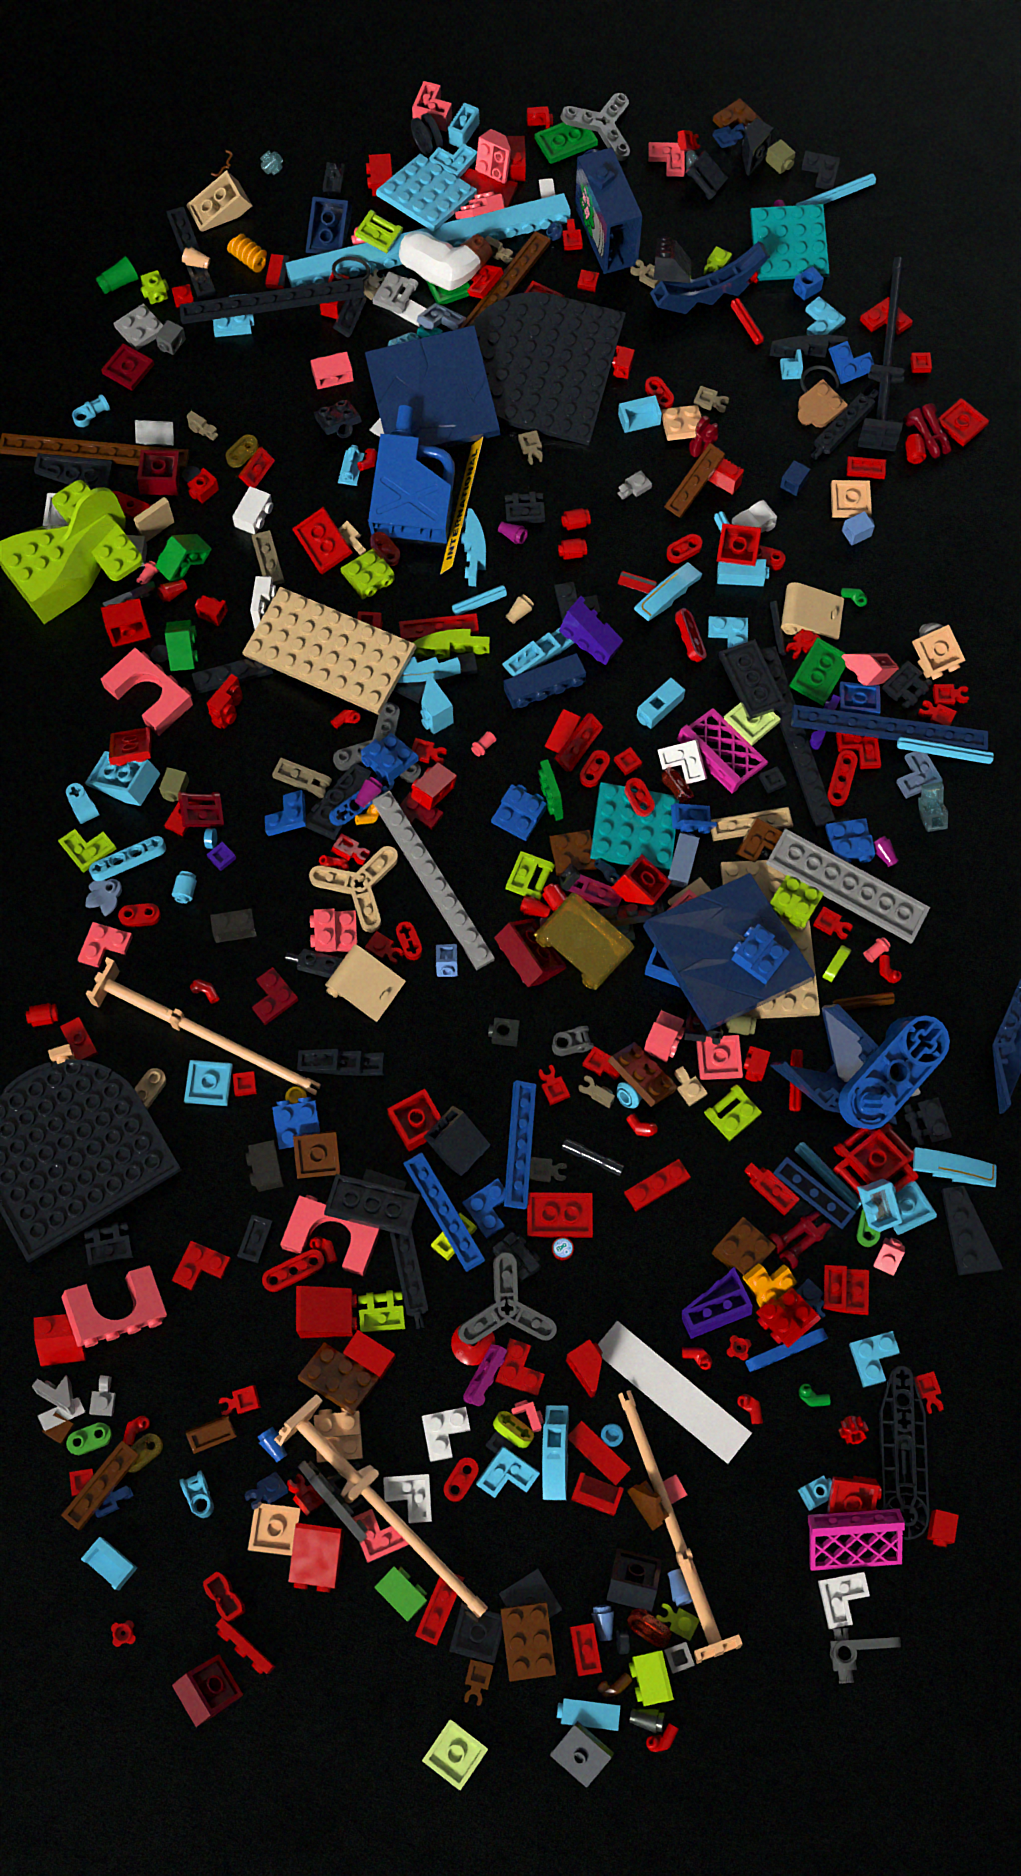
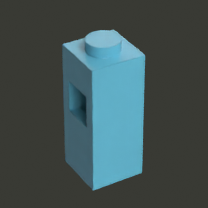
M757 559L755 567L718 562L717 584L764 586L765 579L769 578V567H766V559Z
M670 678L638 707L637 718L642 725H647L650 729L653 728L684 699L685 689Z
M563 1698V1703H558L557 1718H561V1724L574 1725L578 1721L584 1727L618 1731L620 1705Z

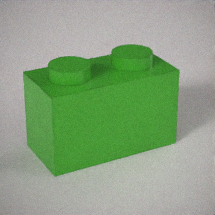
M393 1567L375 1588L409 1622L427 1602L424 1598L427 1593L418 1584L414 1587L408 1581L411 1576L402 1567L399 1570Z

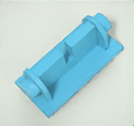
M351 445L346 450L338 483L357 486L360 474L357 463L363 461L364 453L359 452L358 446Z

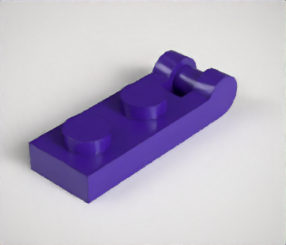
M833 695L831 701H826L823 709L836 710L841 697ZM818 730L812 733L809 742L812 750H818L821 747L827 731Z

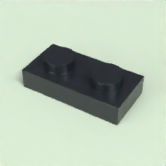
M251 1215L237 1255L238 1258L259 1264L273 1225L272 1220Z

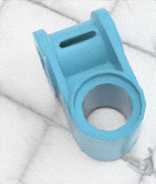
M73 783L67 787L66 795L80 824L99 815L94 803L88 797L82 785Z
M198 1471L197 1475L186 1480L180 1479V1485L192 1512L201 1518L210 1516L213 1512L214 1504L202 1471ZM202 1500H206L207 1508L202 1512H198L197 1504Z

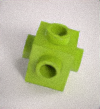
M158 270L141 276L143 284L141 290L144 298L148 297L150 304L168 299L166 292L169 290L168 284L165 279L162 280Z

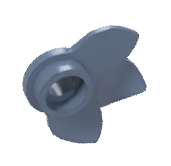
M116 879L93 881L89 885V889L92 892L86 898V907L94 908L100 906L103 915H109L116 908L117 898L122 893L121 883Z

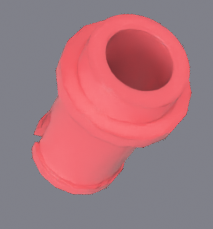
M152 561L145 563L144 570L139 578H137L138 583L141 585L149 583L153 576L158 574L159 570L155 567L156 563Z
M487 731L479 741L472 744V752L477 756L484 755L485 750L496 741L495 736Z
M884 937L881 939L877 938L876 943L863 954L868 961L873 963L883 952H888L891 945Z

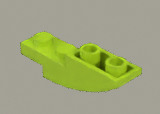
M471 629L436 632L412 642L417 647L412 655L416 658H450V651L456 653L474 652L475 654H484L490 651V637L471 636Z

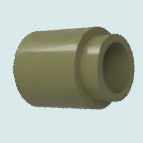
M743 1014L726 1022L725 1028H728V1033L754 1034L756 1018L751 1017L749 1014Z

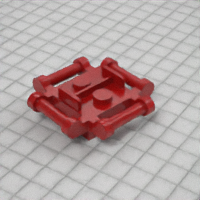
M890 1123L878 1130L859 1128L844 1142L834 1146L835 1152L844 1160L833 1171L840 1175L858 1195L857 1186L862 1185L846 1169L849 1165L867 1184L880 1179L889 1181L902 1170L905 1175L894 1184L896 1194L907 1184L919 1178L918 1174L909 1165L913 1161L914 1150L912 1151L893 1131ZM864 1135H869V1137L865 1141H863L859 1146H857L853 1151L849 1152L847 1150L852 1145H854L858 1140H860ZM879 1191V1192H877L876 1194L878 1195L879 1199L882 1201V1197H881V1194H880V1191Z

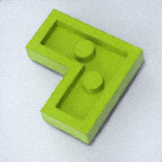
M75 829L58 840L83 873L89 869L92 863L105 858L116 850L115 845L104 832L88 843L84 841Z

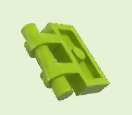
M388 1290L386 1293L381 1294L370 1292L367 1295L358 1296L359 1305L367 1304L368 1309L359 1310L362 1333L405 1329L403 1305L394 1306V1301L403 1300L402 1291L393 1292V1290ZM387 1302V1307L375 1308L374 1303Z

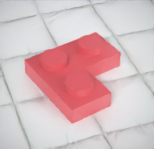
M649 142L648 162H666V176L684 177L685 154L684 151L680 150L678 143Z
M93 922L78 960L79 962L99 968L106 949L126 955L133 936L131 933Z
M372 1509L352 1517L355 1522L360 1519L368 1529L365 1533L368 1537L360 1543L367 1562L410 1545L392 1526L380 1530Z

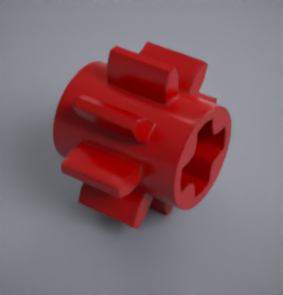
M849 1416L841 1421L843 1428L839 1429L841 1438H845L847 1444H859L867 1438L864 1432L868 1431V1427L860 1416Z

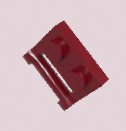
M180 791L178 793L183 827H222L224 825L219 792L187 794L186 791ZM188 802H211L213 805H189Z

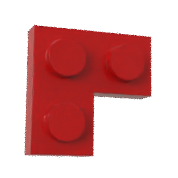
M485 264L469 280L473 282L467 290L469 296L483 299L504 274L502 268Z
M889 297L861 315L860 321L871 332L883 324H887ZM899 307L895 332L897 335L912 326L913 322Z
M836 732L838 752L843 750L858 751L860 769L881 767L878 738Z
M190 1241L172 1282L193 1291L202 1271L222 1279L231 1258Z
M510 1338L506 1349L508 1351L505 1354V1361L500 1366L495 1382L538 1397L545 1374L524 1367L531 1345Z

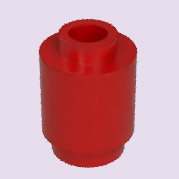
M920 434L908 436L905 442L907 460L913 464H919L926 458L924 439Z
M579 508L565 511L564 516H561L562 525L568 531L586 527V525L591 523L588 509Z
M585 539L562 540L561 545H558L559 556H563V559L567 560L587 555Z
M551 883L543 889L542 897L557 915L564 913L571 907L570 899L559 884L554 885Z
M47 1003L30 1006L29 1011H26L27 1022L36 1027L53 1024L54 1021H58L56 1004L51 1005Z

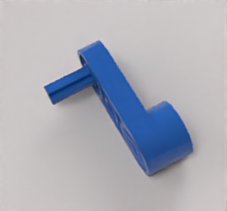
M908 1016L899 1018L890 1025L886 1032L885 1041L845 1084L840 1093L839 1109L847 1123L856 1128L876 1129L882 1127L896 1114L946 1056L950 1039L943 1023L935 1017ZM893 1064L897 1066L899 1071L898 1077L895 1080L890 1076V1068Z

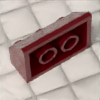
M533 918L510 922L494 937L499 948L508 957L510 964L516 969L527 987L540 985L567 968L549 940L542 938L541 929Z

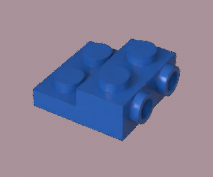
M840 682L839 697L841 698L838 704V711L880 716L879 685L866 686L860 683Z
M392 733L380 742L375 739L361 750L363 764L367 767L370 766L380 779H384L388 783L419 761L418 755Z
M511 784L501 800L500 807L491 819V823L527 841L546 811L547 803L544 802L545 799L541 795L534 794L533 796L527 793V789L524 786H514Z
M866 818L826 824L825 828L831 854L849 864L855 861L867 863L873 859L875 849L872 835H869Z
M757 924L755 928L750 926L744 934L746 940L744 942L739 941L732 951L735 954L731 960L766 984L790 952L773 940L775 935L760 924Z
M311 1097L299 1098L298 1103L290 1104L289 1100L279 1101L277 1106L272 1107L279 1149L294 1147L293 1135L320 1132L316 1100L311 1101Z

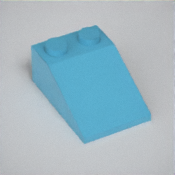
M105 751L85 784L125 803L141 806L158 779L160 772L148 759L144 762H128L122 766L110 765L109 752Z

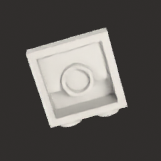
M266 575L262 577L256 576L250 609L255 629L276 594V585H273V578Z

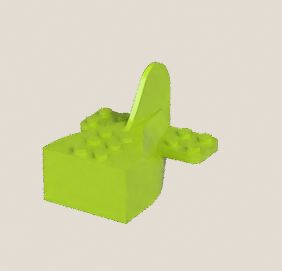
M77 480L56 493L52 498L55 509L68 525L41 526L0 541V566L44 624L81 600L94 584L101 568L111 580L118 581L143 564L141 553L123 532L126 525L125 515L116 495L108 488L99 487L90 490L84 481Z

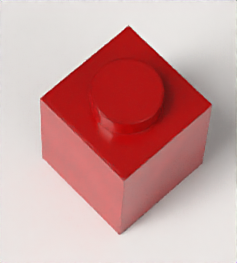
M940 1510L931 1511L927 1539L933 1540L934 1545L947 1547V1544L954 1543L959 1515Z

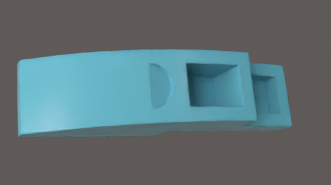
M468 508L467 516H464L463 527L466 530L461 534V544H464V550L467 552V561L470 562L469 567L466 566L465 578H468L469 586H476L478 570H486V545L481 524L474 511Z
M546 1406L542 1458L544 1500H566L568 1406Z

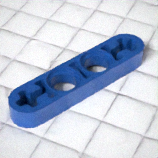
M378 776L375 778L380 783H382V780H384L380 779ZM394 780L390 783L387 782L386 786L382 787V792L375 798L391 790L394 786ZM359 789L332 809L329 819L333 825L341 826L373 804L372 801L365 808L359 805L358 810H353L350 807V802L357 798ZM346 810L347 813L338 820L336 818L338 813Z
M820 1328L801 1336L789 1348L784 1344L745 1361L749 1372H753L828 1339L824 1329Z

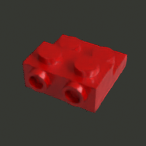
M233 674L227 678L207 702L212 723L218 728L225 729L228 724H232L235 721L237 715L235 706L242 700L243 694L239 679Z
M792 1287L778 1300L775 1301L771 1298L756 1312L760 1317L757 1319L758 1323L765 1330L770 1328L772 1338L778 1344L783 1342L787 1348L821 1319Z
M833 1476L826 1514L877 1510V1500H880L882 1493L881 1486L874 1478L853 1476V1479Z

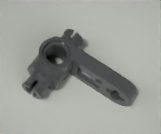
M848 1628L833 1629L835 1641L830 1642L833 1671H838L839 1683H854L852 1670H857V1650L901 1647L900 1637L849 1640ZM841 1646L846 1647L849 1651V1656L846 1660H842L838 1656V1649Z

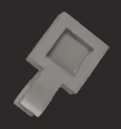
M639 471L627 478L625 483L619 486L620 492H618V495L621 499H625L632 493L637 497L651 489L652 483L642 471Z
M100 1375L99 1392L92 1391L90 1415L113 1416L116 1393H110L112 1377Z

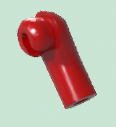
M368 448L365 450V453H367L365 455L366 460L357 463L360 471L376 465L378 453L375 449Z
M343 710L331 720V723L337 729L343 723H357L361 715L355 710Z
M197 979L190 985V990L193 993H205L211 1004L220 999L213 985L209 982Z
M635 1113L626 1118L633 1131L639 1136L649 1137L657 1132L658 1128L655 1123L640 1122Z
M682 1347V1358H694L703 1370L711 1368L712 1358L703 1348Z
M139 1416L128 1422L123 1442L133 1446L136 1434L147 1429L150 1425V1420L145 1416Z
M668 1723L662 1735H652L647 1738L646 1745L648 1749L653 1752L668 1750L679 1729Z

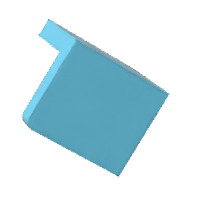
M801 349L796 350L795 358H783L780 360L782 380L801 379L803 370Z

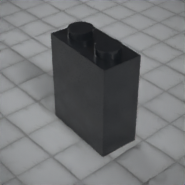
M454 1106L423 1136L446 1165L460 1176L467 1172L472 1164L490 1146L489 1142L467 1115Z

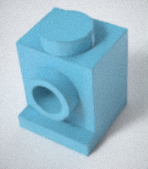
M822 1476L798 1490L809 1511L829 1500L832 1484L830 1478L826 1479ZM817 1487H821L824 1490L822 1496L816 1493Z

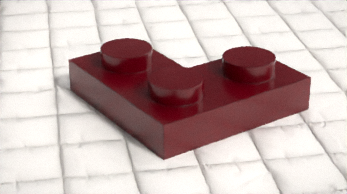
M409 792L400 805L411 825L417 821L428 829L433 830L443 817V812L436 807L428 810L412 799V793Z
M273 967L256 979L268 996L255 1004L252 1009L265 1025L298 1001V997Z

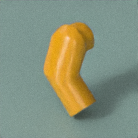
M371 804L365 814L355 816V822L357 825L374 823L379 817V813L375 806Z

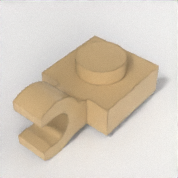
M346 521L338 530L349 547L352 545L362 555L366 549L358 541L361 535Z
M683 1066L675 1071L674 1075L682 1084L678 1087V1091L689 1107L708 1094L696 1076L692 1079L689 1078Z

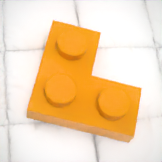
M758 1263L743 1276L745 1283L760 1307L765 1305L771 1298L775 1301L778 1300L797 1283L790 1269L784 1264L769 1276L764 1266Z

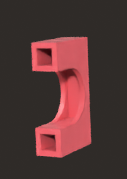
M134 648L101 678L104 688L117 700L131 687L140 682L150 681L161 686L162 694L159 700L142 715L145 724L160 736L193 705L192 695L185 687H179L174 677L171 675L167 676L159 664L156 663L154 665L144 651L140 652Z
M310 1195L305 1197L299 1196L280 1244L282 1249L300 1255L305 1252L310 1236L318 1225L328 1221L339 1222L346 1226L351 1233V1243L342 1264L343 1270L364 1277L382 1229L324 1215L326 1204L317 1202L318 1199Z
M150 1265L129 1271L125 1277L132 1298L133 1309L132 1313L124 1319L110 1320L101 1316L93 1305L87 1284L64 1291L61 1298L78 1347L83 1345L86 1348L98 1344L99 1340L106 1339L111 1341L120 1337L119 1334L125 1332L133 1334L140 1331L141 1327L149 1326V1328H153L162 1324L167 1314Z

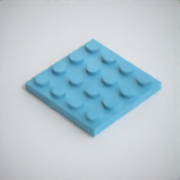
M422 154L415 157L376 191L378 197L433 232L477 194L476 188L442 169L441 166L432 163Z

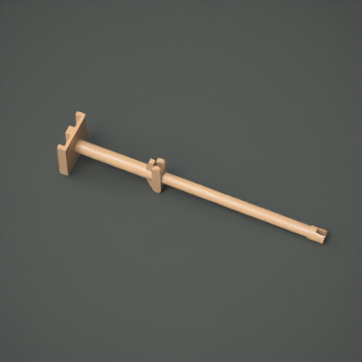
M106 958L107 966L103 973L98 972L95 977L97 984L92 992L88 990L86 993L91 1004L100 1007L109 992L171 1023L174 1029L179 1031L183 1028L302 1087V1089L313 1095L317 1094V1090L311 1088V1086L320 1089V1083L305 1078L185 1018L183 1012L178 1009L173 1011L115 982L120 971L114 960Z
M630 1390L627 1391L629 1400L625 1401L623 1393H620L618 1395L623 1410L626 1412L654 1492L661 1496V1503L669 1514V1517L664 1520L676 1550L678 1565L681 1567L709 1646L694 1651L696 1663H701L703 1660L713 1656L717 1657L732 1649L741 1648L742 1641L739 1635L725 1640L721 1639L692 1560L690 1548L687 1549L636 1410L633 1395Z
M316 1394L284 1423L285 1426L279 1431V1435L274 1440L281 1446L299 1430L347 1480L340 1494L343 1498L345 1497V1501L352 1503L362 1494L479 1618L488 1607L465 1586L370 1487L378 1477V1471L373 1469L371 1465L357 1471L308 1421L323 1401Z

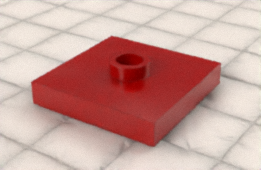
M962 398L938 418L941 429L962 446L966 445L989 423L986 417Z

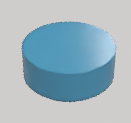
M207 828L205 830L204 844L207 849H214L217 845V831L215 828Z
M617 1424L606 1425L601 1431V1440L608 1447L618 1446L623 1440L621 1427Z

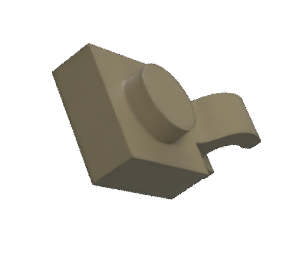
M585 1076L584 1080L590 1086L583 1087L580 1085L579 1091L589 1094L592 1099L610 1108L615 1098L613 1092L607 1087L595 1086L594 1080L590 1076Z

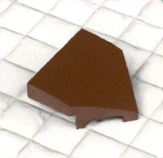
M647 1481L640 1485L636 1484L627 1491L652 1531L663 1524L662 1521L669 1517L668 1512L661 1503V1496L657 1492L654 1493Z

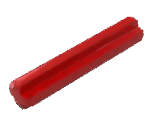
M739 298L732 300L731 307L756 345L762 343L764 336Z
M792 1050L791 1066L803 1068L802 1050ZM790 1082L789 1109L791 1111H800L802 1091Z

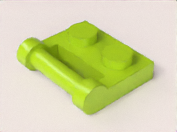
M370 210L356 230L355 236L387 254L396 239L401 235L403 227L388 222L376 215V212ZM372 222L377 223L378 225H380V226L386 228L387 230L391 231L392 233L386 231L385 229H383V228L377 226L376 224H374V223H372Z
M521 851L506 884V889L523 896L530 897L531 895L540 901L542 898L541 892L555 865L547 860ZM537 866L541 867L542 872L534 890L528 889Z
M738 1085L733 1086L731 1092L715 1106L709 1107L704 1111L709 1120L729 1141L762 1113ZM738 1098L740 1103L720 1119L717 1114Z

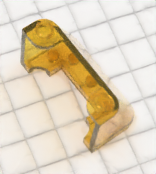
M571 893L534 933L539 945L542 947L553 946L583 973L582 982L584 985L594 990L598 989L634 949L633 944L576 893Z

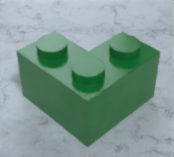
M198 534L173 535L168 539L167 545L159 555L155 567L169 581H177L184 578L190 565L204 564L212 549Z
M191 620L167 622L165 638L171 671L194 669L195 662H198L197 650H193V643H196L195 638L197 637L196 627L192 626Z

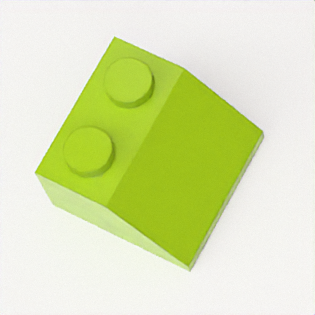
M662 1650L632 1657L633 1662L629 1663L632 1678H637L638 1687H635L637 1701H642L643 1706L674 1700Z

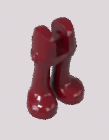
M929 403L924 405L921 410L916 408L908 413L903 421L907 426L915 425L924 439L925 449L935 459L940 456V449L944 454L951 452V446L947 434L943 432L936 416L937 407L935 404ZM925 420L928 421L930 427L932 428L934 436L931 435Z
M703 416L699 420L695 428L696 436L689 443V451L693 457L701 455L709 443L714 445L718 439V424H709L710 418L708 416Z
M819 1210L803 1215L800 1221L785 1234L779 1236L776 1233H772L766 1237L776 1246L773 1252L778 1255L802 1233L805 1232L807 1234L797 1244L779 1256L781 1262L791 1270L798 1266L800 1254L816 1241H821L831 1227L828 1221L818 1228L813 1224L822 1215Z

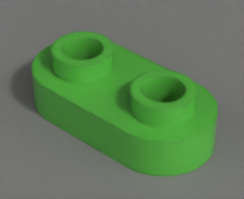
M876 1204L879 1210L877 1214L880 1218L884 1216L882 1207ZM862 1209L857 1230V1240L861 1245L871 1247L878 1242L881 1232L868 1227L864 1209ZM864 1233H869L871 1239H866Z
M104 1423L93 1424L70 1434L67 1439V1448L75 1455L88 1453L107 1445L112 1439V1430ZM99 1430L103 1431L101 1438L96 1437V1432ZM81 1439V1445L75 1447V1440Z

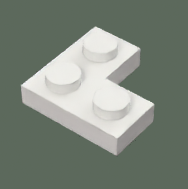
M697 740L658 750L662 769L682 765L686 784L707 779Z
M466 1407L422 1416L430 1462L453 1457L448 1435L470 1430Z
M429 1474L384 1477L385 1502L408 1500L409 1523L432 1522Z
M865 1573L818 1581L829 1629L852 1625L847 1600L870 1596Z

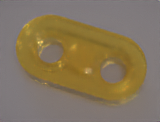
M252 435L242 436L226 452L227 463L231 467L242 466L258 449L257 439Z
M146 1434L131 1446L140 1457L128 1472L134 1473L139 1471L160 1454L163 1444L157 1435ZM150 1442L155 1443V1448L153 1450H148V1444Z

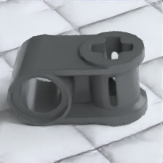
M581 1026L557 1033L552 1043L553 1052L558 1056H565L591 1050L594 1044L590 1042L588 1035L589 1027ZM564 1041L567 1043V1046L559 1047L557 1042Z

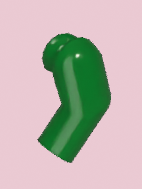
M841 589V597L851 598L860 607L867 604V597L861 589Z
M802 1384L800 1386L799 1396L809 1406L830 1405L829 1394L817 1395L809 1384Z

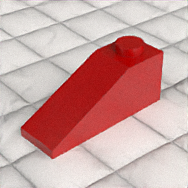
M507 136L511 148L508 180L525 181V136Z

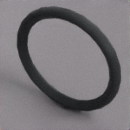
M342 257L337 259L332 265V273L338 280H347L340 277L335 270L337 264L342 261L351 260L363 264L367 270L366 275L363 277V282L369 278L371 272L369 265L357 257Z
M816 365L806 369L803 372L800 379V385L805 393L808 391L804 384L805 376L810 371L816 369L826 370L833 375L836 381V385L833 390L837 392L839 388V378L837 374L829 367Z

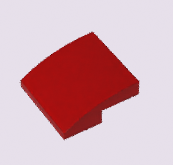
M825 1265L824 1309L842 1313L868 1315L869 1270Z

